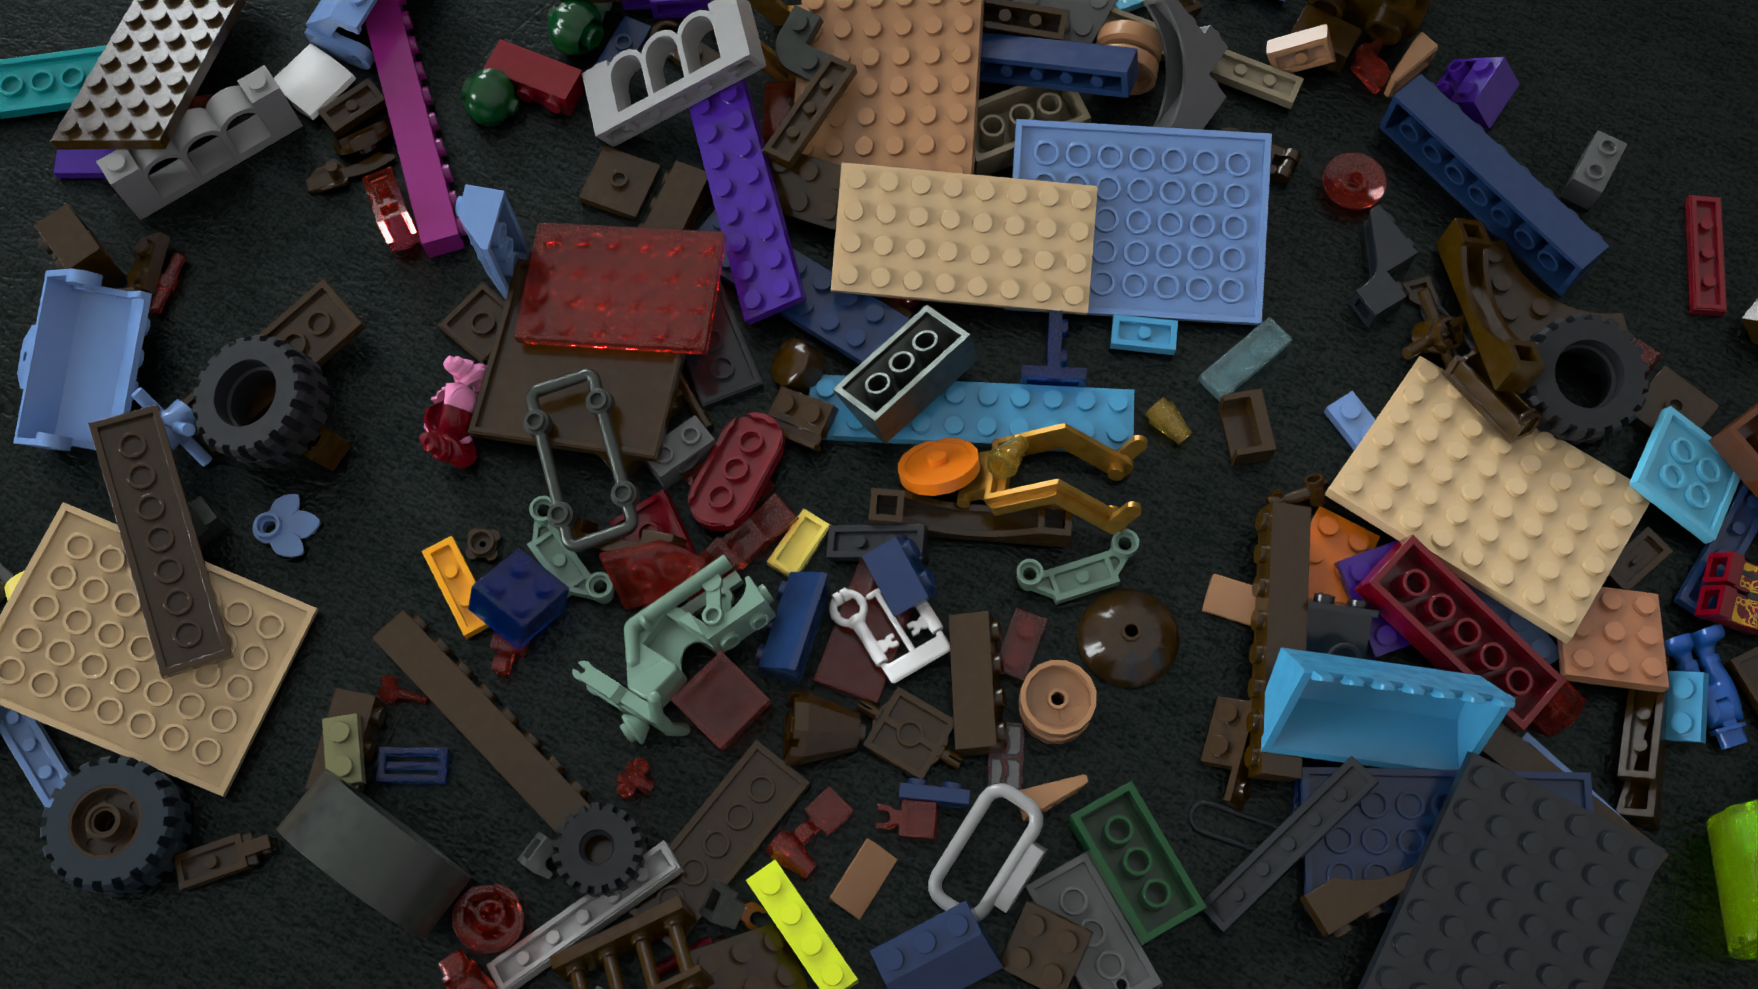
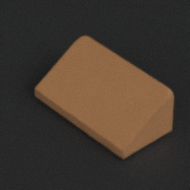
M1327 24L1267 41L1266 54L1270 65L1288 73H1295L1336 61Z
M1213 574L1209 582L1202 612L1251 626V616L1255 610L1256 599L1252 594V585Z
M867 838L831 894L830 901L860 920L898 859Z

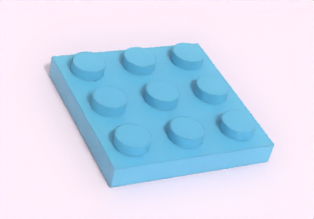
M1672 406L1661 410L1629 486L1707 544L1716 540L1740 478L1708 440L1712 437Z

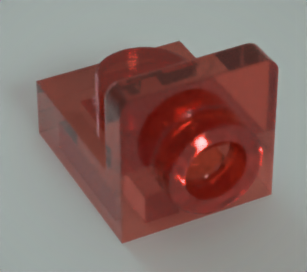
M1381 38L1376 39L1370 44L1369 42L1362 44L1355 51V59L1350 68L1374 95L1384 88L1391 74L1387 64L1377 57L1384 43Z
M1566 681L1534 718L1533 722L1548 737H1553L1575 723L1587 700Z

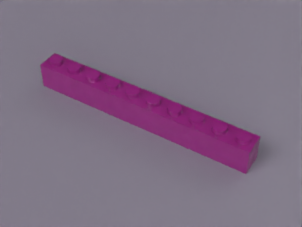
M378 0L367 16L365 23L421 244L428 257L432 258L466 248L463 236L467 235V233L464 231L463 225L455 212L458 196L455 190H450L449 183L454 182L449 164L443 163L442 157L447 156L443 140L436 137L435 131L440 130V126L435 112L430 113L428 105L433 104V100L428 86L423 87L422 80L427 79L422 62L416 60L415 55L420 54L415 36L410 37L409 30L414 29L409 12L403 11L402 5L407 4V1Z

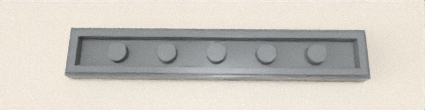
M663 840L644 854L643 858L646 861L644 867H640L637 872L639 877L636 881L631 880L627 884L629 888L623 892L618 890L614 896L600 895V898L586 894L486 964L498 989L520 988L551 966L550 956L592 937L682 874L684 870L668 843Z

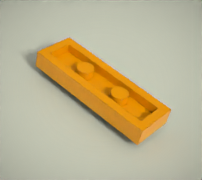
M453 536L422 551L466 639L497 624Z

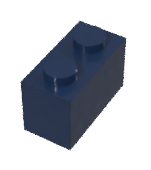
M907 535L896 536L862 556L894 617L905 614L939 595L935 589L937 582L934 575L929 569L924 568L919 559L921 553L913 539H908Z

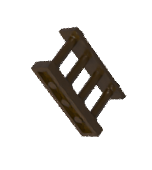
M680 895L549 957L552 970L565 981H572L573 989H589L586 979L587 974L603 965L610 989H626L618 961L622 956L635 950L638 953L647 989H705L715 984L713 977L700 964L693 965L683 930L687 925L696 922L693 909ZM669 934L680 974L661 982L651 945L654 941Z

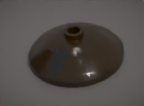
M1116 589L1102 594L1086 608L1078 626L1077 643L1085 665L1100 680L1120 688H1139L1154 683L1170 669L1179 649V631L1172 613L1158 598L1137 589ZM1132 627L1136 630L1137 635L1129 637L1126 635L1125 629Z

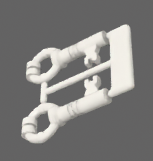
M845 587L839 590V593L836 592L831 595L832 599L829 605L831 619L841 626L854 629L875 665L882 667L892 683L902 680L950 652V643L941 631L944 627L929 603H927L928 601L916 607L921 616L917 621L908 623L907 627L909 630L911 628L914 629L911 631L913 637L919 634L921 629L929 628L932 634H936V637L915 648L896 617L893 616L879 588L868 593L866 598L859 592L847 590ZM876 597L910 651L889 664L886 663L888 658L885 653L888 648L893 649L899 645L898 641H892L894 639L893 633L887 635L885 640L876 641L865 623L868 613L866 600ZM853 598L860 606V611L849 619L841 617L837 606Z

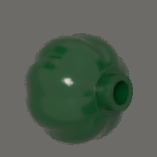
M565 0L559 6H553L547 15L551 42L558 51L566 55L586 54L590 50H595L603 39L604 30L601 15L596 6L589 1Z
M495 68L479 70L473 78L468 76L463 84L460 99L465 101L464 108L469 117L475 123L486 127L500 125L509 115L515 116L521 101L519 98H516L513 82L504 72Z

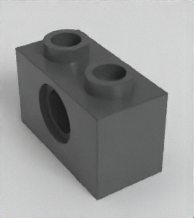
M1598 130L1585 148L1560 197L1590 210L1607 185L1627 143Z
M694 415L665 436L659 463L645 461L646 466L661 486L667 490L705 463L716 444L715 439L697 416Z

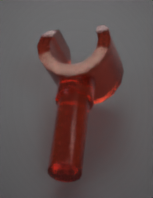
M385 675L381 678V685L383 687H379L378 690L382 701L393 702L397 698H404L425 704L427 696L400 688L396 677Z

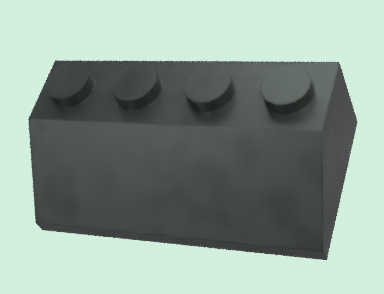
M926 305L836 385L833 390L863 427L886 444L979 360V356L971 334Z

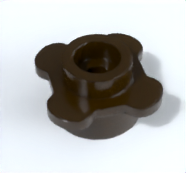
M482 528L471 529L468 532V548L465 551L467 558L470 560L486 558L488 561H494L498 557L496 547L497 542L501 539L500 533L496 529H491L490 531ZM485 542L486 546L480 547V544Z

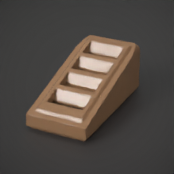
M1423 32L1417 35L1391 75L1384 95L1388 98L1392 97L1432 63L1438 50V45Z
M1083 774L1020 791L1033 799L1039 805L1041 812L1044 813L1082 791L1088 784L1087 775ZM1019 808L1023 822L1029 821L1028 814Z

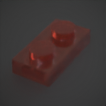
M1016 608L998 653L1002 654L1004 661V674H1001L1002 676L1023 684L1048 619Z

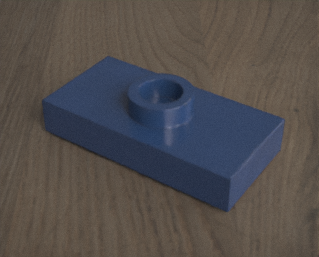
M624 16L596 63L605 60L611 62L616 55L628 49L637 50L641 53L643 46L649 39L652 27Z

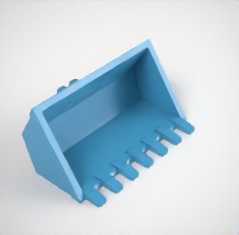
M1280 648L1265 690L1264 734L1261 737V752L1345 763L1353 756L1361 765L1379 768L1459 770L1468 751L1478 755L1481 753L1510 708L1515 707L1516 698L1505 693L1480 675Z

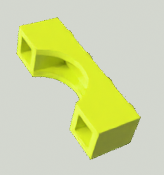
M773 860L746 880L819 989H851L859 983L855 974L776 860Z

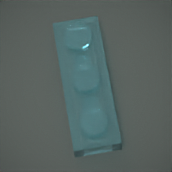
M1269 317L1199 376L1198 381L1220 402L1222 395L1233 393L1291 343L1292 338Z

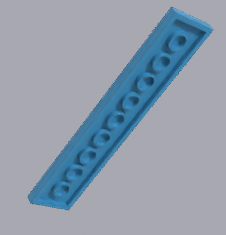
M823 375L815 386L810 387V397L832 404L839 409L826 439L823 438L822 440L884 443L865 429L834 393L833 388L847 376ZM954 381L888 443L921 444L926 441H937L943 438H960L971 442L975 447L992 448L993 439L1067 423L1116 451L1134 436V390ZM1062 448L1055 449V450H1050V451L1068 452V451H1066V450H1064V449H1062Z

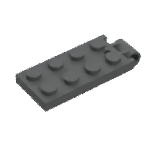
M1087 852L1024 887L1031 901L1094 932L1075 976L1081 989H1118L1116 985L1118 980L1125 982V989H1159L1163 986Z

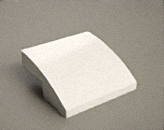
M310 43L274 77V80L294 108L314 120L319 115L318 110L334 101L356 78L339 62Z

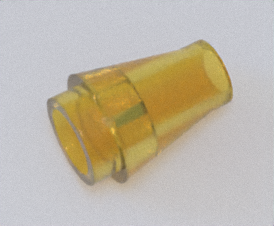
M1164 396L1145 413L1149 419L1148 423L1174 440L1177 445L1192 433L1173 401L1169 402Z
M1015 435L1009 441L989 453L987 467L993 476L1005 479L1017 473L1024 454L1029 449V443L1026 438L1021 435Z

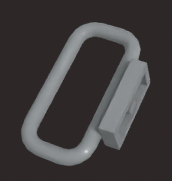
M1005 783L993 784L980 794L934 867L928 880L930 896L940 908L946 911L959 904L944 893L942 882L991 803L996 798L1003 797L1028 814L1029 824L982 900L974 909L980 921L986 918L994 906L1005 913L1011 910L1048 851L1047 848L1035 842L1043 827V814L1039 805L1033 799Z

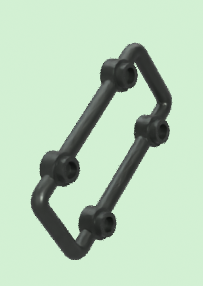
M584 368L530 387L525 396L528 413L524 417L523 426L531 436L535 437L552 503L547 512V520L554 528L559 530L564 547L569 551L579 552L632 534L637 529L639 523L635 506L639 503L640 492L634 484L628 481L610 415L615 408V400L608 391L603 389L599 374L593 369ZM588 381L590 393L586 397V406L598 418L615 485L610 493L611 499L616 506L622 509L625 522L575 539L572 527L576 523L577 513L572 506L565 503L548 434L553 427V421L547 413L541 410L539 397Z

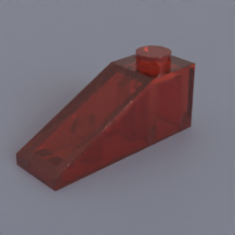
M391 166L362 177L377 224L391 252L407 250L414 246V244L421 242L416 224Z

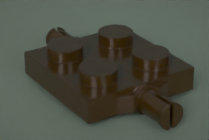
M897 687L891 699L881 708L865 700V698L857 706L856 711L873 720L872 730L864 741L863 748L910 776L924 779L930 768L939 759L956 768V770H958L964 760V757L947 748L948 738L954 730V719L904 689Z

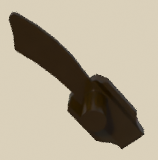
M377 152L369 158L347 168L341 162L328 161L325 166L316 168L313 174L305 179L310 194L344 186L350 183L349 178L373 172L392 162L396 157L393 154Z

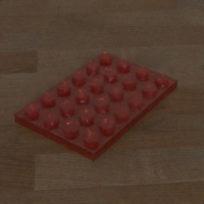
M538 223L514 335L517 343L707 355L727 240L725 232Z

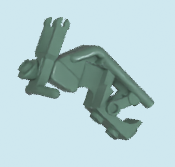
M724 554L626 622L624 626V640L629 690L594 668L588 661L578 662L585 670L584 673L573 669V676L578 681L584 682L587 690L592 695L599 696L625 713L621 716L624 723L620 725V728L631 743L637 740L639 744H643L650 728L649 725L666 736H686L690 733L691 729L687 723L671 722L663 713V708L687 684V677L682 672V658L685 650L690 645L700 643L721 656V654L737 646L741 640L756 630L763 628L776 617V614L769 605L774 601L773 597L764 584L757 587L749 576L745 577L746 588L744 595L732 608L734 602L732 592L743 585L744 582L736 570L724 579L720 577L733 568ZM704 588L705 592H703L702 594L688 602L686 605H684L681 608L676 607L680 603H682L683 601L697 593L699 590ZM702 613V619L704 622L696 618V616Z

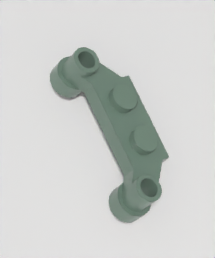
M536 497L529 507L530 514L534 519L533 538L527 544L529 549L566 599L574 595L595 600L602 604L609 603L614 597L615 589L611 577L604 572L590 574L575 552L569 551L564 547L558 529L548 522L547 516L543 517L552 505L550 497ZM601 588H606L603 593H598Z
M1124 529L1113 536L1109 551L1046 571L1043 570L1042 565L1037 560H1023L1017 567V582L1025 591H1033L1054 599L1055 605L1117 586L1120 583L1118 575L1128 559L1136 553L1139 546V538L1134 531ZM1124 545L1128 550H1123L1119 546ZM1031 575L1034 579L1027 580L1024 576Z

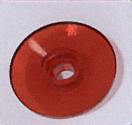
M1348 152L1336 156L1328 163L1323 173V187L1329 198L1339 206L1352 210H1361L1373 206L1381 199L1386 189V176L1380 164L1370 156L1357 152ZM1347 184H1354L1356 188H1351Z

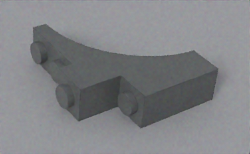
M1142 0L1159 32L1166 67L1163 101L1153 127L1203 130L1226 98V95L1219 88L1217 81L1209 74L1226 52L1228 46L1221 39L1219 32L1211 25L1199 27L1196 20L1188 14L1179 0Z

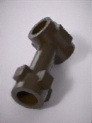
M1311 474L1304 478L1305 487L1282 494L1280 489L1274 490L1271 495L1265 496L1266 504L1268 505L1275 501L1294 505L1308 500L1311 506H1322L1329 501V498L1325 496L1329 483L1322 474Z

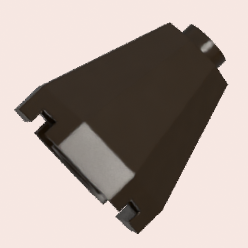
M792 689L786 707H793L792 713L785 715L783 722L782 752L783 755H786L784 759L785 764L802 765L853 752L857 749L859 743L864 742L866 725L865 722H861L859 713L807 690Z

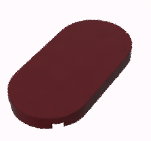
M759 412L747 413L745 417L740 419L737 417L730 421L722 430L688 494L690 511L695 520L704 528L713 531L730 530L743 523L751 514L785 449L784 434L774 418Z

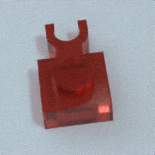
M902 800L901 811L895 810L889 805L878 804L877 809L879 811H888L890 819L886 823L876 822V828L890 830L895 826H900L899 836L936 840L938 803Z

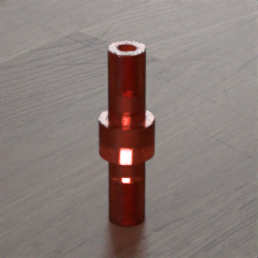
M174 253L165 273H160L157 290L150 303V311L160 314L169 294L174 293L179 283L177 277L186 260L185 256Z

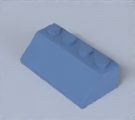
M466 184L463 195L459 196L456 201V215L459 217L463 229L466 231L485 272L506 301L517 260H527L530 249L505 191Z

